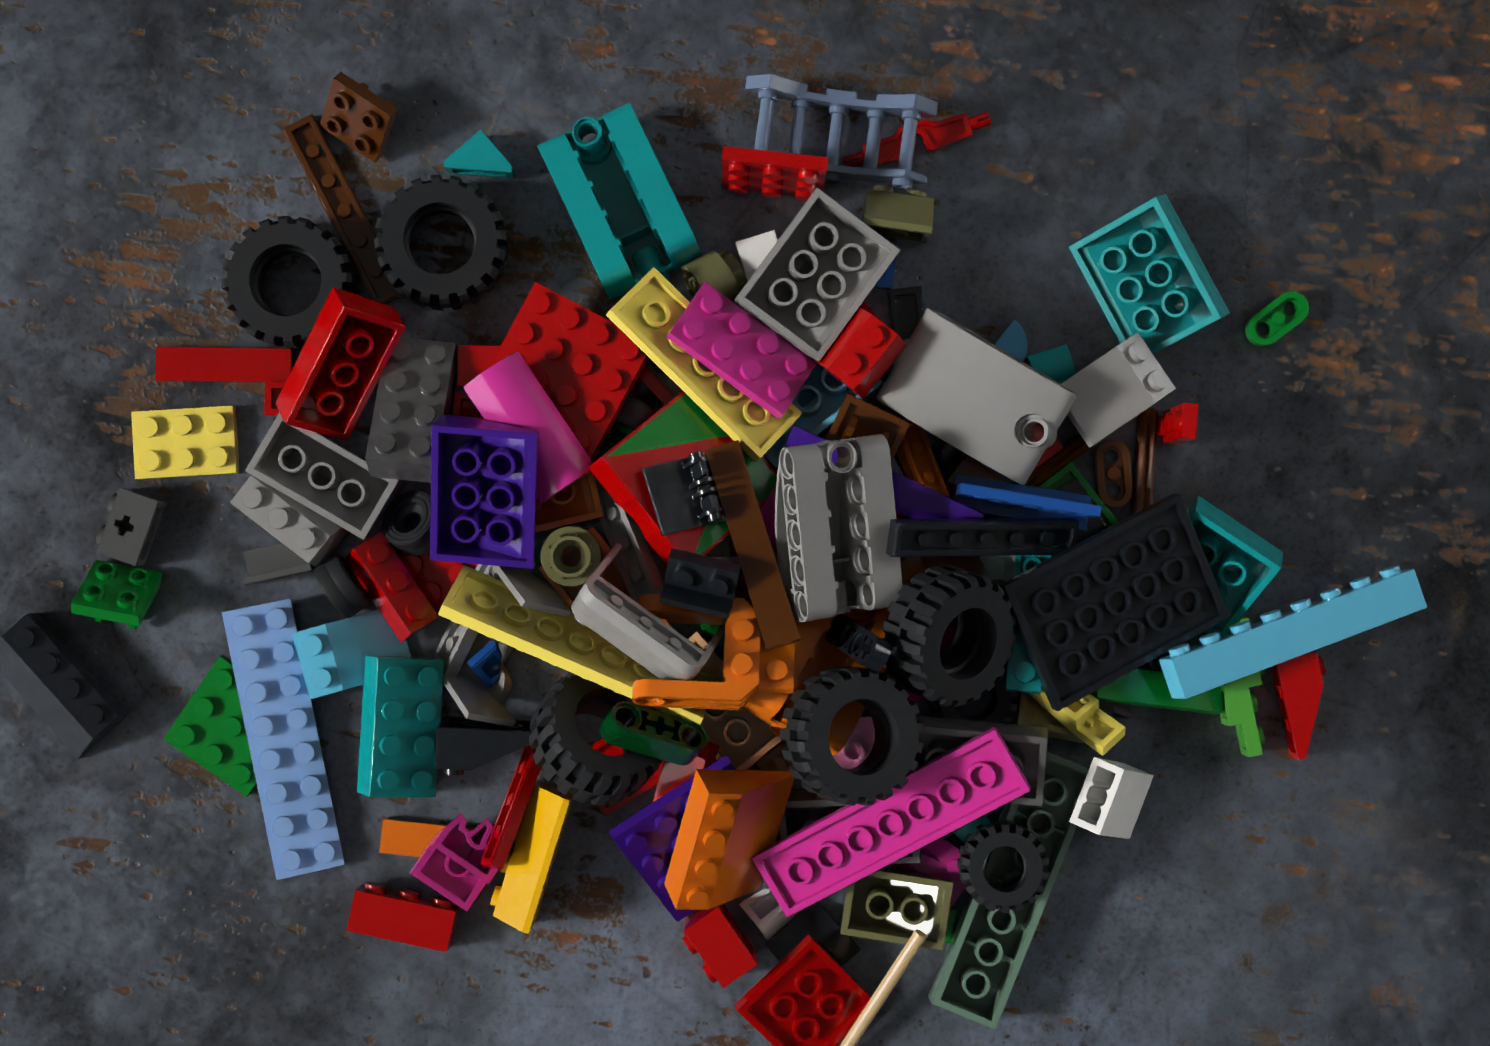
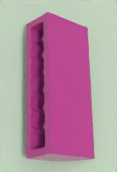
M518 351L500 360L463 386L485 420L538 432L537 498L540 503L556 496L590 472L588 467L593 464L592 460Z

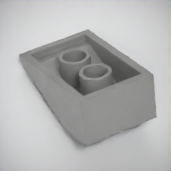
M1138 332L1061 383V385L1078 395L1067 415L1089 448L1176 389Z

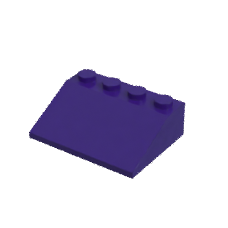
M441 415L431 425L430 560L534 569L538 462L537 431L477 417Z

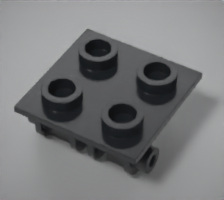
M697 451L689 454L687 458L642 468L662 536L726 520L706 453L703 454L702 451Z

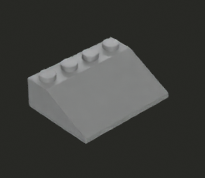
M816 188L733 302L794 347L819 362L897 256L900 249L820 189Z

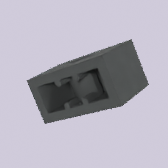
M119 488L118 493H114L109 501L108 512L111 513L107 524L103 525L98 532L96 543L99 544L97 553L134 566H145L167 502L130 489ZM125 521H129L131 525H134L133 531H128V528L124 527Z

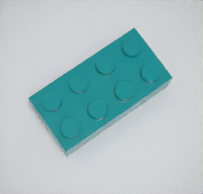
M365 655L357 793L367 797H436L438 770L435 769L437 727L441 720L444 660L430 657Z

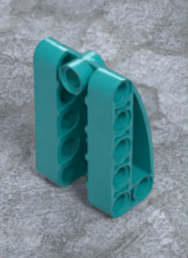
M629 102L603 114L597 119L591 117L581 118L575 122L572 131L564 132L537 145L609 300L629 292L653 267L667 279L671 271L701 256L695 236ZM587 134L597 135L591 142L582 141Z

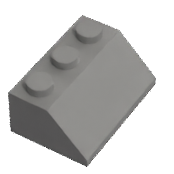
M252 475L230 501L237 509L314 567L325 562L349 532Z

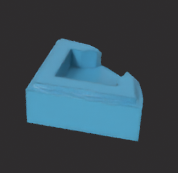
M1014 319L994 345L1024 362L1028 347L1027 337L1021 325Z

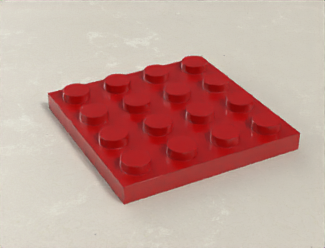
M535 282L489 368L518 351L593 462L649 357L610 320Z

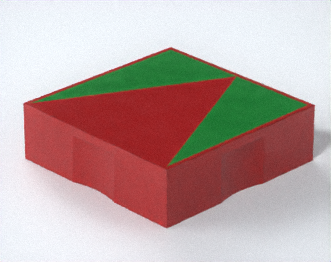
M684 391L588 467L615 502L635 520L645 539L666 565L671 548L705 556L730 534L727 521L725 520L678 533L661 535L642 468L687 458L689 454L697 451H702L705 454L707 449L734 441ZM741 448L755 495L761 508L777 482V473L763 456L755 462Z

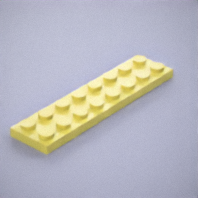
M466 565L462 567L438 614L454 623L477 631L486 637L493 638L631 699L634 681L660 679L588 626L580 624L575 619L573 612H571L569 617L522 607L504 582ZM701 669L692 681L716 682L718 675ZM650 707L696 722L699 725L706 712V709Z

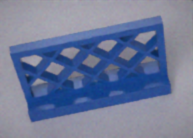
M955 474L951 494L952 499L984 514L1007 518H1073L1079 521V530L1087 529L1088 518L1100 517L1102 507L1092 505V496L961 474Z

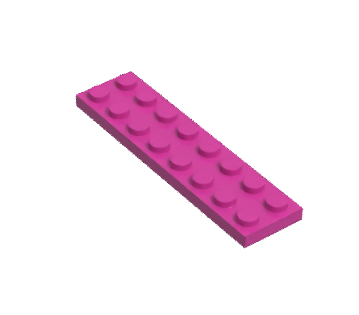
M993 727L917 767L914 773L908 772L905 775L908 782L902 789L891 788L894 793L884 801L876 799L875 804L865 806L855 804V806L846 805L766 847L752 857L786 917L1029 792L1031 787L997 728Z

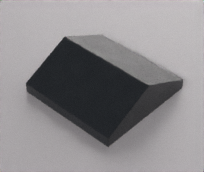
M819 901L804 908L765 943L779 962L808 934L841 966L845 965L861 950L850 936L840 934L841 926Z

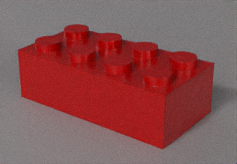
M332 288L276 401L285 424L341 440H348L406 327L393 306L341 289Z

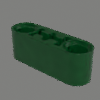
M627 701L617 703L600 725L601 736L607 743L682 766L690 764L708 743V734L704 727L698 723Z

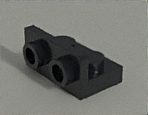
M671 548L659 601L663 604L712 616L729 618L736 595L741 564Z

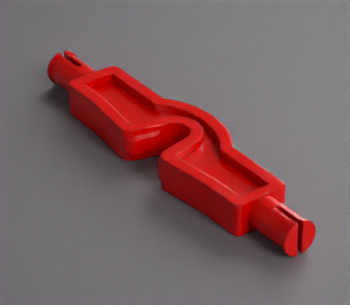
M985 112L969 118L966 113H962L937 122L922 120L918 122L916 136L922 138L928 152H935L952 143L970 138L973 130L991 126V119L989 118V113ZM903 126L894 135L881 139L877 167L899 162ZM866 144L862 146V152L843 157L845 166L859 167L864 165Z

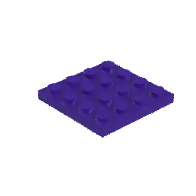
M727 755L706 768L737 770ZM694 776L609 831L613 841L676 922L695 911L676 910L664 885ZM780 830L778 831L775 843L781 840Z

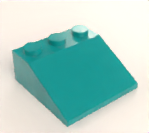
M1198 496L1187 509V512L1230 615V618L1204 632L1207 634L1219 632L1220 636L1230 631L1229 627L1237 623L1282 568L1283 552Z

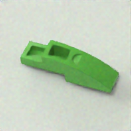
M1241 617L1237 623L1249 621V618ZM1265 669L1222 685L1221 724L1236 726L1241 754L1247 757L1263 755L1261 746L1265 745L1264 732L1260 725L1257 726L1254 712H1258V702L1255 693L1250 692L1249 687L1262 685L1261 676L1265 675Z

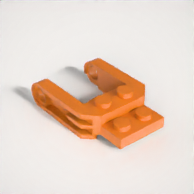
M646 594L638 597L637 603L659 619H668V623L725 625L723 682L663 679L636 680L633 682V703L649 707L740 710L757 692L793 694L795 643L766 651L754 609L744 598H734L729 618H721L663 604L659 601L660 594Z

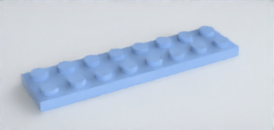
M291 598L221 612L276 880L345 865L312 700L308 694L292 633L297 632Z

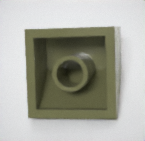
M876 185L873 186V190H866L861 221L884 238L926 244L933 229L934 198H928L927 193L923 191L907 190V194L893 193V188Z

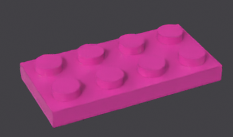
M706 282L699 288L666 337L778 419L784 415L817 364Z

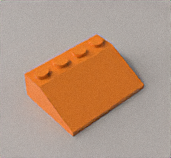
M696 769L664 882L676 910H709L761 889L764 879L752 857L776 841L794 782V777L790 771Z

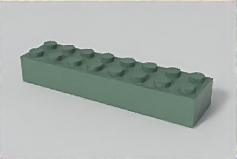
M1047 751L1042 806L1012 803L1004 805L998 822L1008 820L1014 824L1024 826L1037 837L1045 848V855L1049 859V865H1047L1049 879L1044 880L1043 883L1046 888L1042 894L1039 892L1036 894V901L1032 905L1027 902L1023 905V910L1016 911L1014 908L1010 909V913H1002L998 909L991 911L983 904L977 903L968 894L951 936L950 944L947 946L929 991L928 997L931 1004L996 1030L1077 828V825L1069 821L1089 771L1088 767ZM1003 846L994 849L984 861L983 873L986 879L996 885L1012 882L1021 872L1022 857L1013 847Z

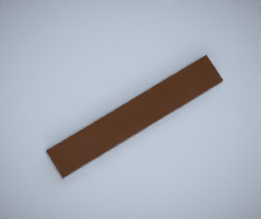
M310 114L283 128L344 247L350 252L353 258V265L357 268L358 275L371 300L388 304L402 297L395 287L390 284L380 267L374 238H377V235L315 116Z
M739 440L707 449L705 453L718 489L717 492L724 509V515L736 554L741 564V570L766 651L801 641Z

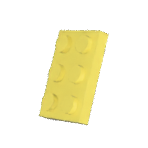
M236 406L131 412L135 479L240 474Z

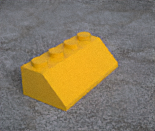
M538 781L535 783L523 820L514 838L516 842L513 852L508 854L504 868L500 870V872L506 874L502 886L496 885L490 905L496 906L493 913L494 917L529 934L536 922L574 797L569 792L564 795L557 790V787Z

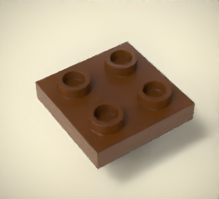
M340 72L332 80L319 126L376 163L383 155L398 110L395 108L397 104L392 101L386 102L368 90L369 86L365 83L359 84Z
M847 393L825 439L834 441L882 434L888 441L892 462L910 422Z

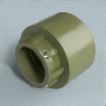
M709 250L681 267L683 280L692 297L695 296L702 284L706 282L733 302L747 283V278L741 265L734 255L726 250L718 253L714 250Z
M578 526L562 527L552 532L544 541L541 549V564L547 576L554 582L563 586H578L584 584L602 562V549L597 538L587 529ZM568 546H575L581 552V560L576 566H569L562 559V552Z

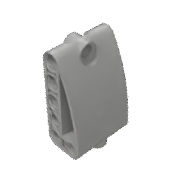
M927 308L911 337L904 340L907 346L892 363L893 368L875 398L960 451L1013 481L1025 485L1045 449L1052 446L1056 441L1057 430L1078 395L953 319ZM1041 424L1044 428V436L1040 441L1035 442L1031 432L1035 425Z
M882 434L834 441L824 440L820 443L785 447L780 452L775 496V558L795 621L807 622L830 618L836 614L847 613L851 609L870 611L887 608L891 602H896L899 597L897 593L903 587L900 557H891L886 554L890 520L896 519L890 449L887 439ZM836 449L838 453V459L834 464L832 461V453Z

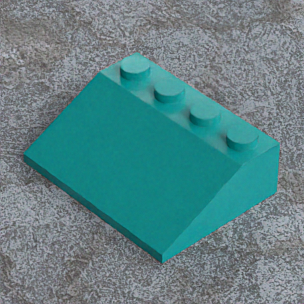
M1166 194L1149 200L1069 246L1120 343L1138 332L1152 354L1230 313Z

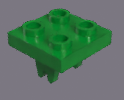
M95 560L71 602V613L93 617L95 622L103 623V620L128 624V628L136 629L137 626H140L162 584V573Z

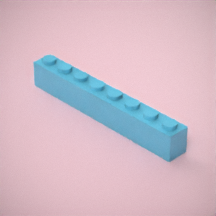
M1399 565L1391 566L1380 570V577L1371 580L1370 576H1366L1349 582L1351 588L1343 591L1340 590V587L1332 588L1321 592V599L1311 602L1310 598L1291 603V610L1281 613L1279 609L1260 615V622L1250 624V621L1240 622L1230 626L1231 632L1220 636L1219 632L1200 637L1201 644L1189 647L1187 643L1169 649L1170 655L1160 658L1159 662L1171 697L1174 699L1190 698L1427 608L1415 570H1400Z

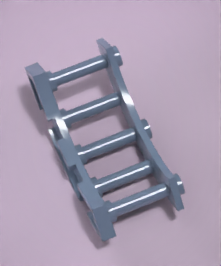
M773 74L747 76L745 90L757 93L758 99L761 100L754 149L768 151L774 102L782 100L790 102L791 108L794 109L788 153H802L807 111H810L811 107L827 109L829 114L832 115L826 157H828L826 183L836 184L840 182V179L892 183L893 187L901 189H912L913 184L927 183V176L911 171L918 122L922 121V117L936 116L938 102L918 94H877L876 101L857 99V92L829 88L826 89L825 94L807 91L808 84L792 81ZM849 113L867 114V118L870 119L863 168L839 165L845 117H848ZM887 116H900L904 120L898 169H877L883 121H887Z

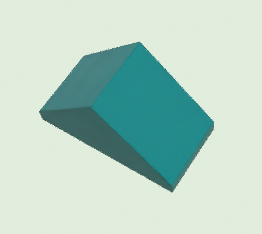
M481 129L445 159L443 167L448 174L515 179L516 173L512 165Z

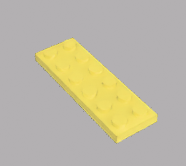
M653 267L608 311L606 316L734 441L739 440L740 447L757 462L802 415V412L791 403L780 419L776 418L744 395V393L715 374L714 371H711L697 361L696 358L690 356L673 341L666 338L690 302Z

